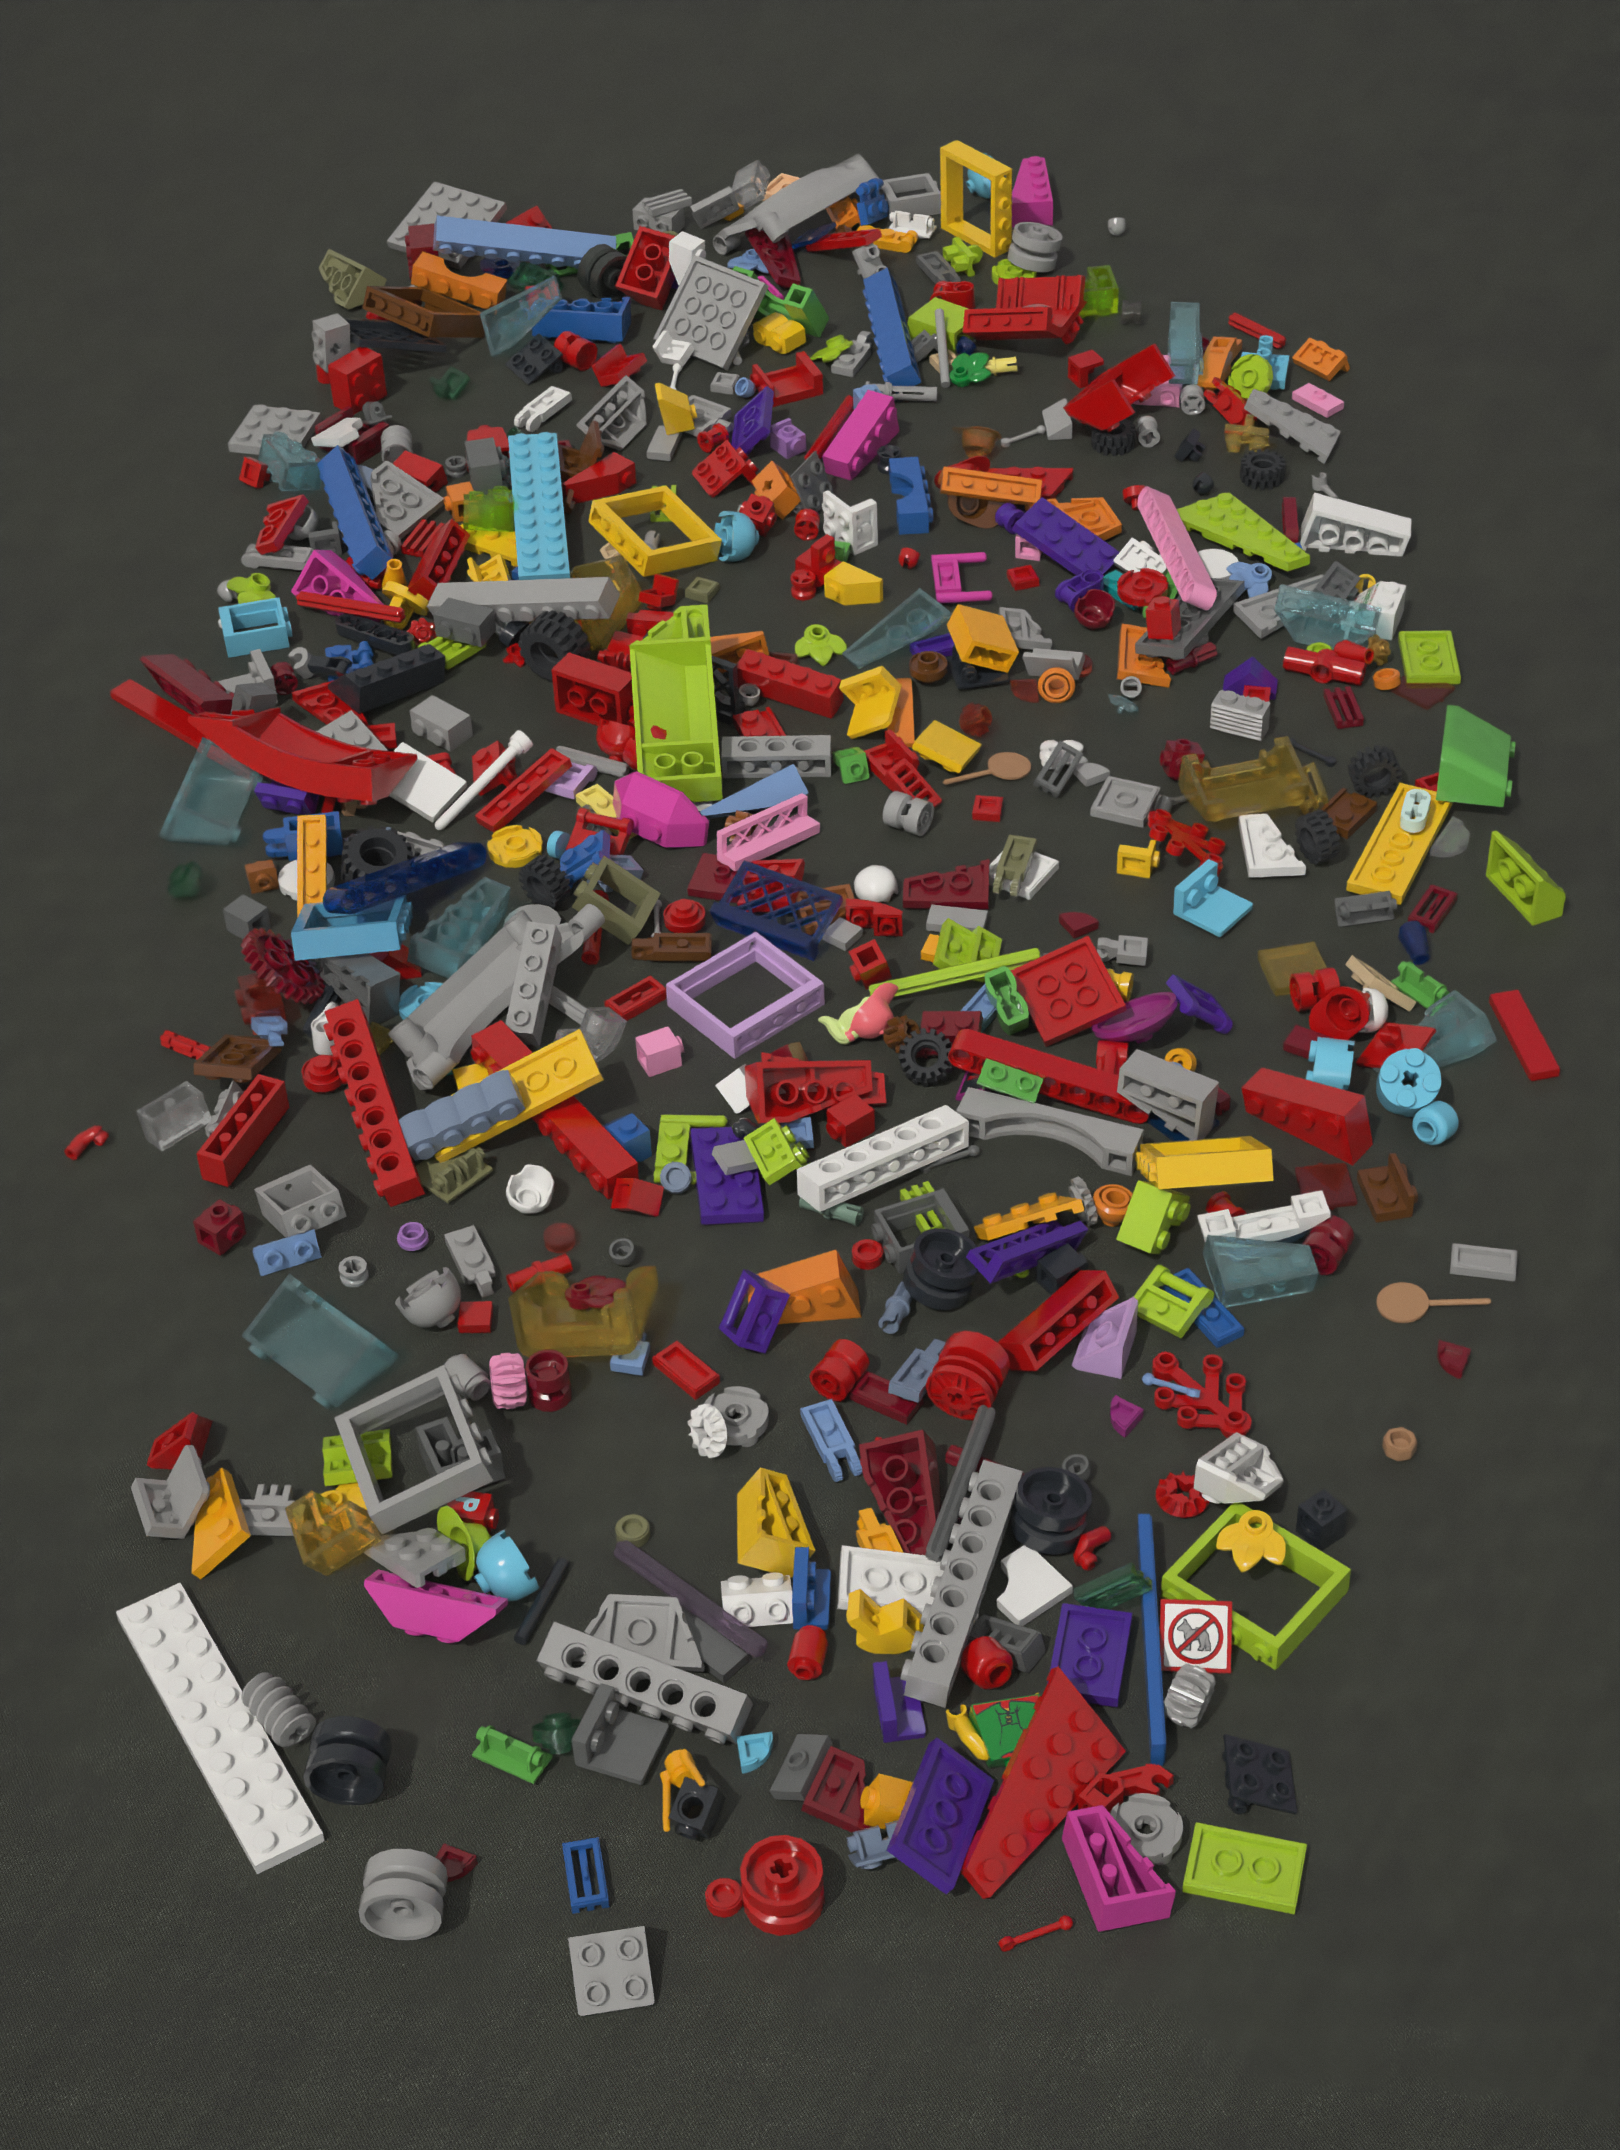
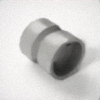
M394 425L383 431L381 436L382 461L385 462L387 460L393 463L405 450L413 453L412 434L407 428Z
M894 791L888 797L884 806L883 822L897 829L904 828L906 832L923 836L933 819V803L917 797L913 799L911 795Z

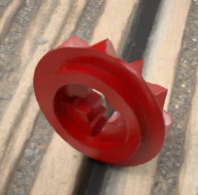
M1184 1470L1180 1475L1170 1472L1166 1479H1160L1155 1494L1156 1501L1163 1511L1181 1518L1193 1517L1202 1513L1210 1501L1204 1499L1201 1492L1193 1489L1195 1475H1186ZM1177 1488L1182 1489L1184 1492L1189 1491V1499L1182 1493L1177 1494Z

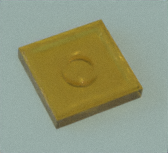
M1314 941L1258 951V960L1275 996L1290 994L1289 979L1291 974L1308 971L1313 975L1315 970L1327 968Z

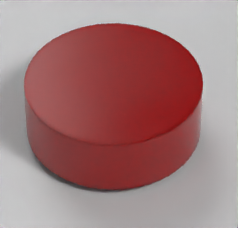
M871 1239L858 1241L852 1247L853 1264L863 1270H872L879 1267L883 1262L882 1245Z
M719 1878L708 1885L705 1892L706 1906L713 1915L726 1918L740 1911L743 1906L742 1888L737 1881L730 1878Z

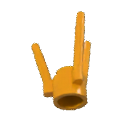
M687 1749L676 1750L670 1753L664 1762L666 1770L660 1773L663 1784V1830L665 1832L670 1831V1820L668 1817L671 1812V1784L681 1788L684 1778L688 1777L695 1780L700 1787L705 1785V1781L695 1765L692 1754Z

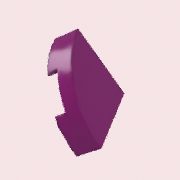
M1115 1395L1110 1408V1421L1113 1428L1126 1438L1143 1418L1144 1409Z

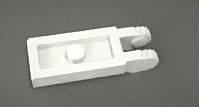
M551 386L523 407L524 409L519 414L517 413L514 425L519 428L526 425L527 431L535 432V430L539 429L541 422L547 420L572 401L571 393Z

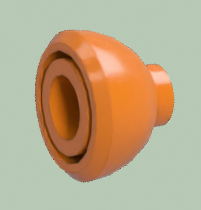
M1061 667L1047 669L1042 673L1038 681L1040 695L1050 703H1063L1067 701L1075 690V681L1072 674Z
M1109 1184L1099 1187L1094 1192L1093 1202L1096 1212L1105 1225L1114 1227L1123 1222L1133 1195L1129 1189L1120 1185Z

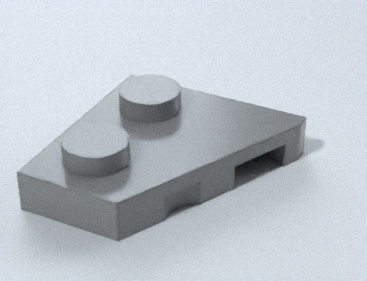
M999 608L998 615L1004 616L1017 648L1051 650L1052 640L1050 638H1043L1040 634L1041 627L1031 619L1026 610Z

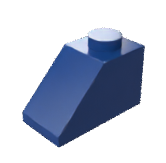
M633 1113L603 1125L638 1163L652 1156L650 1130Z

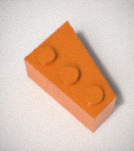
M837 1250L757 1274L790 1294L778 1324L861 1318L858 1288ZM750 1285L747 1292L748 1304L755 1290L752 1285Z

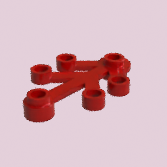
M1156 809V811L1149 812L1147 818L1149 820L1148 826L1151 828L1149 836L1152 839L1164 841L1169 832L1172 835L1166 847V851L1169 854L1181 856L1186 847L1201 860L1199 867L1208 859L1218 863L1217 876L1219 877L1223 868V860L1218 855L1222 854L1226 845L1223 840L1211 837L1209 841L1204 840L1209 829L1201 823H1193L1191 827L1175 821L1166 810ZM1201 848H1204L1210 851L1211 853L1207 854Z
M1161 1352L1153 1359L1152 1374L1155 1378L1167 1382L1174 1380L1178 1385L1201 1390L1200 1397L1196 1398L1188 1395L1174 1394V1391L1169 1387H1159L1156 1389L1154 1394V1404L1160 1409L1180 1408L1177 1412V1423L1180 1427L1185 1429L1193 1427L1219 1428L1226 1438H1229L1236 1432L1245 1436L1251 1429V1417L1242 1410V1394L1245 1392L1246 1379L1243 1375L1232 1373L1226 1378L1225 1389L1230 1394L1229 1407H1226L1218 1400L1219 1375L1222 1373L1223 1360L1220 1356L1210 1354L1203 1359L1202 1370L1206 1374L1205 1388L1179 1368V1361L1174 1354ZM1196 1409H1208L1214 1415L1198 1414Z

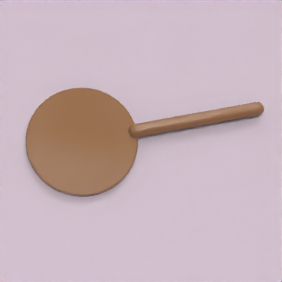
M1002 752L993 755L989 759L987 770L945 779L943 783L948 785L990 774L1006 780L1021 779L1030 773L1031 763L1023 755L1013 752Z
M1406 1282L1390 1284L1383 1288L1377 1296V1309L1380 1314L1386 1319L1397 1323H1410L1422 1318L1428 1311L1429 1306L1491 1304L1490 1298L1429 1300L1422 1288Z

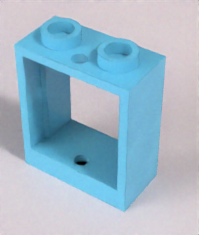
M279 597L218 607L228 658L248 655L250 651L257 649L265 652L289 648L288 637L293 636L287 607H281ZM278 623V626L234 633L233 631L238 629Z

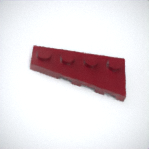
M757 228L746 230L744 234L776 284L783 288H791L792 284L800 285L801 280L790 237L786 235L780 241L773 243L764 230L760 232Z

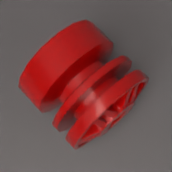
M961 1331L954 1333L947 1339L940 1353L939 1360L935 1363L933 1371L927 1379L926 1390L929 1398L938 1408L959 1419L974 1420L978 1407L981 1405H986L988 1408L992 1407L998 1390L1002 1387L1011 1364L1008 1354L996 1341L978 1332Z

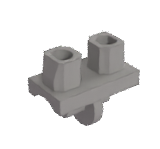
M873 243L852 251L859 267L857 273L862 275L864 279L887 268L881 262L879 257L880 251L877 245Z

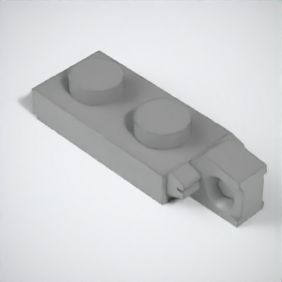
M861 331L858 334L857 340H852L853 345L849 349L842 351L840 356L831 365V373L854 377L871 355V332Z
M472 1225L444 1234L446 1245L465 1285L475 1283L482 1298L494 1294L491 1279L496 1276L494 1265L475 1226Z

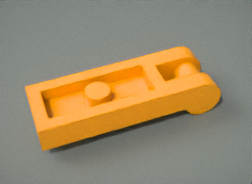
M860 225L857 231L880 228H874L870 225ZM880 229L882 237L874 241L873 244L877 245L879 249L908 253L917 242L919 236L914 230L903 233L892 229Z

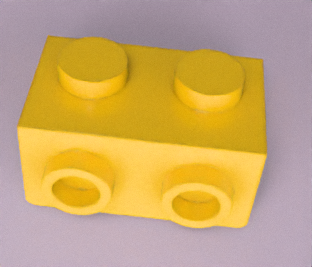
M501 554L496 555L480 566L476 564L472 557L467 559L469 565L467 573L473 582L511 580L506 562Z

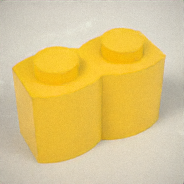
M771 313L753 324L754 339L764 346H770L780 354H787L806 343L805 328L799 322L788 320L780 313Z

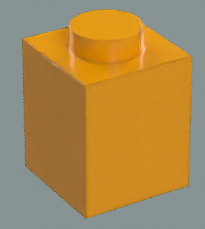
M879 1773L873 1782L864 1788L861 1795L860 1805L861 1808H864V1824L873 1827L879 1826V1828L886 1830L885 1823L899 1820L913 1782Z

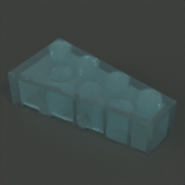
M484 877L464 893L457 904H451L445 909L441 917L437 920H431L426 925L424 931L420 934L417 932L410 938L407 961L449 978L488 941L507 912L511 887Z

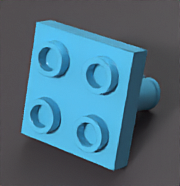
M1263 335L1259 338L1257 353L1242 352L1241 357L1247 354H1254L1267 359L1273 371L1270 389H1285L1289 355L1272 354L1273 337Z

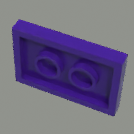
M768 386L760 391L734 416L731 445L735 449L740 447L747 455L753 450L756 443L760 440H765L771 432L774 391Z
M1062 1603L1050 1670L1059 1666L1087 1703L1118 1707L1132 1624V1613Z

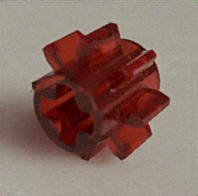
M972 702L962 708L964 713L960 714L959 724L966 734H971V736L977 734L980 737L989 732L988 726L991 725L992 714L985 705H980V703L975 705Z

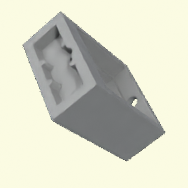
M929 173L883 180L884 185L879 190V193L884 194L885 200L888 203L887 217L889 220L890 213L896 210L911 213V218H913L914 214H941V191H939L937 182L933 181Z
M311 1165L254 1189L262 1215L285 1238L312 1229H320L347 1217L339 1190ZM287 1184H291L289 1189H285ZM310 1206H314L313 1209L308 1210Z

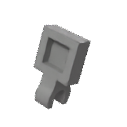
M1119 935L1118 941L1104 937L1098 938L1097 952L1102 962L1117 957L1116 963L1145 966L1148 938Z

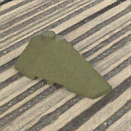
M328 249L318 268L324 281L330 286L329 291L335 296V303L347 309L364 303L367 286H385L387 281L386 278L366 266L331 249Z

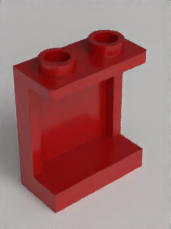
M805 351L796 353V366L764 373L758 364L752 365L753 374L750 375V380L755 384L758 392L762 391L766 386L774 391L773 407L823 394V374Z

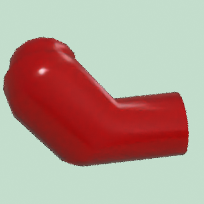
M99 1125L88 1128L76 1135L64 1150L65 1155L72 1160H76L92 1141L96 1145L102 1146L109 1137L108 1132L104 1131L103 1127Z
M1101 1526L1081 1535L1073 1555L1076 1566H1081L1085 1571L1092 1570L1096 1566L1094 1562H1097L1098 1559L1093 1554L1095 1547L1111 1540V1533L1107 1527Z

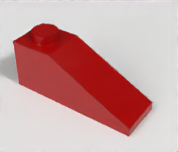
M613 452L563 482V498L565 499L569 489L574 490L572 500L576 501L575 504L619 494L636 484L635 462Z

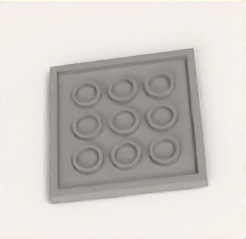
M434 181L389 237L387 244L389 248L406 253L405 235H409L408 226L433 224L436 221L437 215L498 222L506 212L507 206L505 202ZM438 251L439 257L444 258L445 265L461 269L469 259V257L462 254H442Z
M694 255L653 339L657 340L663 330L668 331L673 340L692 344L695 350L691 356L728 371L769 286L764 282Z

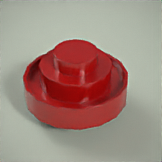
M680 899L669 904L663 914L666 928L674 933H695L705 925L706 921L704 907L699 902L688 899Z
M319 1055L311 1058L302 1067L301 1074L304 1085L309 1090L315 1092H328L340 1087L343 1083L337 1068L342 1066L341 1062L336 1063L333 1055Z

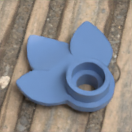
M750 249L742 256L731 259L727 265L728 268L737 266L750 271L757 269L760 272L769 273L755 249Z
M1235 562L1226 568L1232 574L1229 580L1244 581L1245 590H1247L1249 598L1268 592L1267 583L1271 580L1272 571L1267 565L1262 563L1251 565L1244 562Z

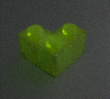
M1110 265L1087 267V279H1085L1083 298L1087 303L1079 313L1081 318L1091 315L1106 316L1111 313H1118L1119 288Z
M494 486L493 489L487 490V495H484V492L470 491L469 494H463V529L513 532L514 497L512 490H508V487Z

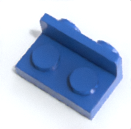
M795 1547L792 1591L793 1629L813 1625L826 1630L829 1627L831 1571L829 1569H816V1562H810L809 1547Z

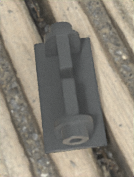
M366 402L363 405L362 410L366 420L362 421V423L368 424L369 427H374L382 421L387 423L386 419L392 417V415L385 414L384 408L379 402Z
M1390 891L1334 898L1338 927L1393 920V910L1397 909V901L1395 898L1391 899Z

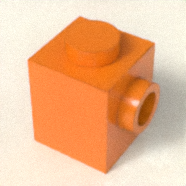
M470 481L446 486L447 496L443 497L446 511L451 512L455 522L479 518L477 497Z

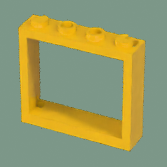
M958 140L940 147L941 228L971 245H978L983 252L994 258L1008 252L1012 242V168ZM963 166L991 180V234L963 220Z
M667 486L592 500L588 522L643 577L714 562L718 559L722 539ZM661 510L692 541L652 550L621 518Z
M1252 1136L1140 1144V1152L1135 1153L1137 1171H1140L1158 1189L1273 1181L1272 1149Z

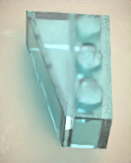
M1171 302L1167 347L1168 365L1175 376L1169 380V384H1198V375H1203L1204 360H1202L1203 346L1202 333L1200 332V303Z

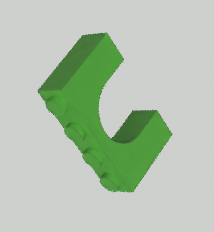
M734 266V271L759 280L753 271ZM792 284L784 300L767 290L754 318L761 320L771 313H780L788 320L799 322L805 328L806 334L819 338L830 319L813 289L797 284Z

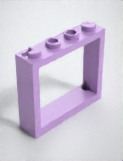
M757 932L752 933L666 984L668 1007L734 1059L825 1005L824 983ZM754 962H758L794 990L732 1028L726 1026L693 1000L696 996Z

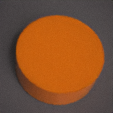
M1393 668L1381 669L1373 675L1374 686L1379 690H1390L1396 688L1401 683L1400 672Z

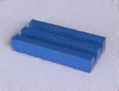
M599 1837L562 1843L572 1914L580 1913L579 1908L587 1907V1911L595 1910L594 1906L602 1905V1909L609 1908ZM593 1848L600 1892L597 1895H592L586 1849ZM576 1850L579 1853L585 1897L579 1898L577 1897L571 1851Z

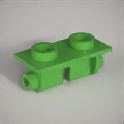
M1411 961L1401 962L1398 966L1400 976L1391 981L1400 991L1432 1013L1437 1012L1454 1001V998L1449 995L1446 985L1439 983L1429 975L1424 978V972Z
M986 1058L977 1084L982 1085L984 1090L987 1088L1001 1094H1009L1012 1098L1035 1103L1044 1078Z
M491 1725L487 1727L481 1726L477 1731L476 1739L480 1741V1744L472 1754V1757L532 1784L536 1782L553 1757L551 1754L542 1751L539 1746L533 1747L495 1730V1727Z

